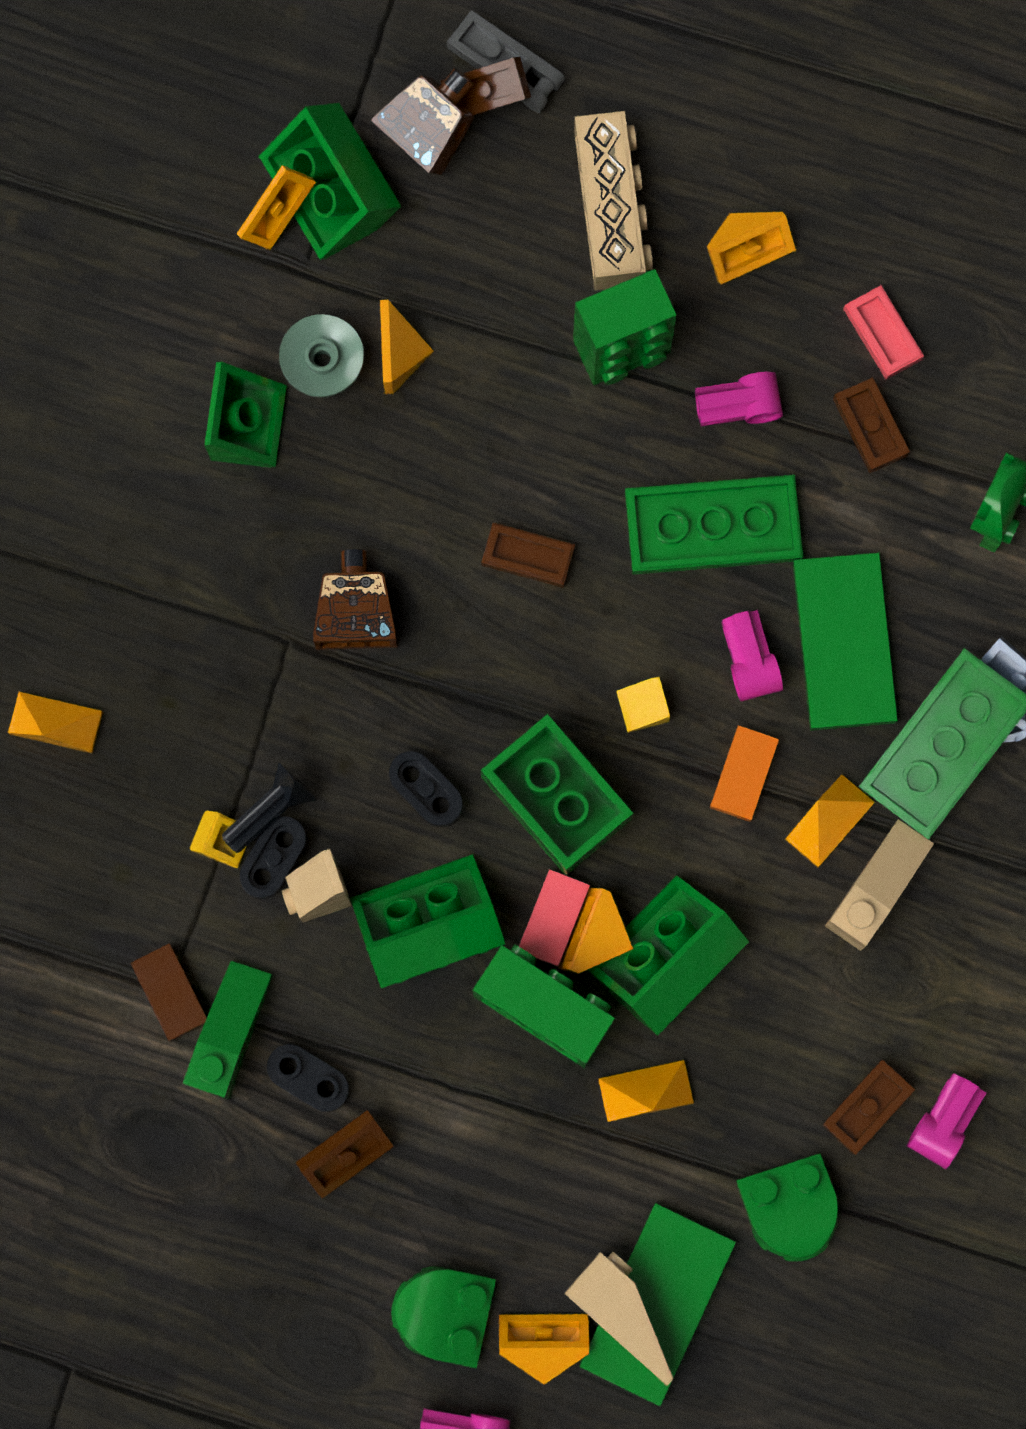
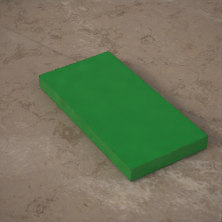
M795 475L625 488L632 575L793 562L794 560L803 559Z
M879 553L794 560L793 572L810 731L895 724L897 722V711Z
M964 648L859 787L929 839L1026 713V694Z
M655 1203L627 1262L633 1269L628 1277L637 1287L671 1375L674 1378L736 1242ZM598 1324L589 1343V1354L582 1358L579 1367L661 1406L671 1382L668 1386L665 1385Z

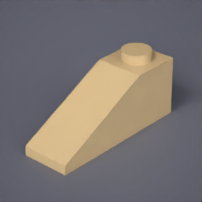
M898 819L836 908L825 927L861 951L865 948L899 899L934 843Z
M330 849L320 852L286 876L289 888L282 890L289 914L298 913L302 923L352 906L339 866Z
M599 1252L564 1293L668 1386L673 1377L637 1287L628 1277L633 1269L614 1252L608 1258Z

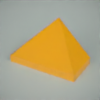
M282 165L241 226L237 235L243 240L271 250L316 181L310 176Z
M783 212L729 213L707 245L716 278L720 285L796 251L788 221Z
M380 300L383 384L385 394H394L434 351L389 300Z
M19 692L8 733L93 753L103 711Z
M841 774L785 840L818 868L875 802Z
M589 888L559 964V970L569 973H581L633 949L610 891L603 888Z
M684 1060L598 1079L607 1122L694 1104Z
M588 1314L499 1315V1355L544 1385L589 1354Z

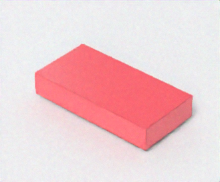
M882 285L844 306L843 310L886 380L923 360L924 355Z
M549 869L519 947L533 955L537 960L558 967L590 885Z

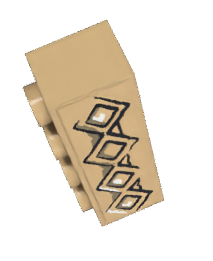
M625 111L577 116L574 122V135L594 290L611 288L646 273V270L653 269L650 244L642 245L641 230H647L646 209L644 204L637 205L635 192L636 190H642L640 166L632 165L630 151L637 150L634 125L627 126Z

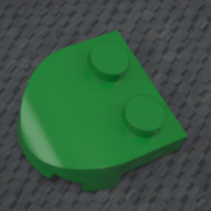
M1008 452L1005 453L970 527L971 530L984 535L979 546L995 553L1001 542L1010 544L1020 521L1013 518L1019 504L1026 507V461Z
M821 1154L736 1180L739 1194L751 1224L752 1234L763 1250H769L776 1255L782 1256L786 1261H804L819 1255L828 1247L829 1241L838 1227V1203Z
M438 1266L423 1268L421 1272L414 1275L408 1281H404L399 1286L392 1303L391 1315L393 1326L398 1330L405 1346L411 1351L430 1359L477 1368L496 1279Z

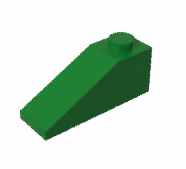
M230 961L197 1040L182 1084L230 1100L270 985L272 974Z

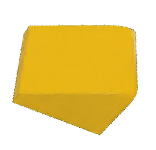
M659 676L616 691L627 733L669 722L670 713Z
M205 811L191 843L190 850L238 869L246 847L241 852L236 853L222 838V834L236 820L218 812Z

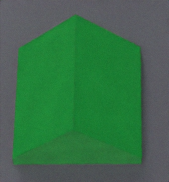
M222 361L216 362L205 438V448L210 460L261 467H276L287 385Z

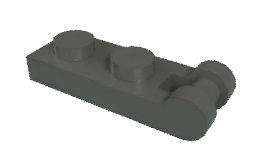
M472 10L447 41V49L476 69L520 56L526 78L530 73H533L540 79L534 87L528 84L532 98L522 100L534 112L541 113L548 103V95L552 90L557 91L565 81V77L559 70Z

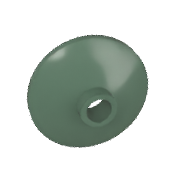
M317 314L299 320L286 332L279 349V362L285 378L296 390L313 397H330L345 391L356 381L363 367L364 350L358 333L349 323L333 315ZM326 354L331 359L326 366H318L315 363L316 357Z

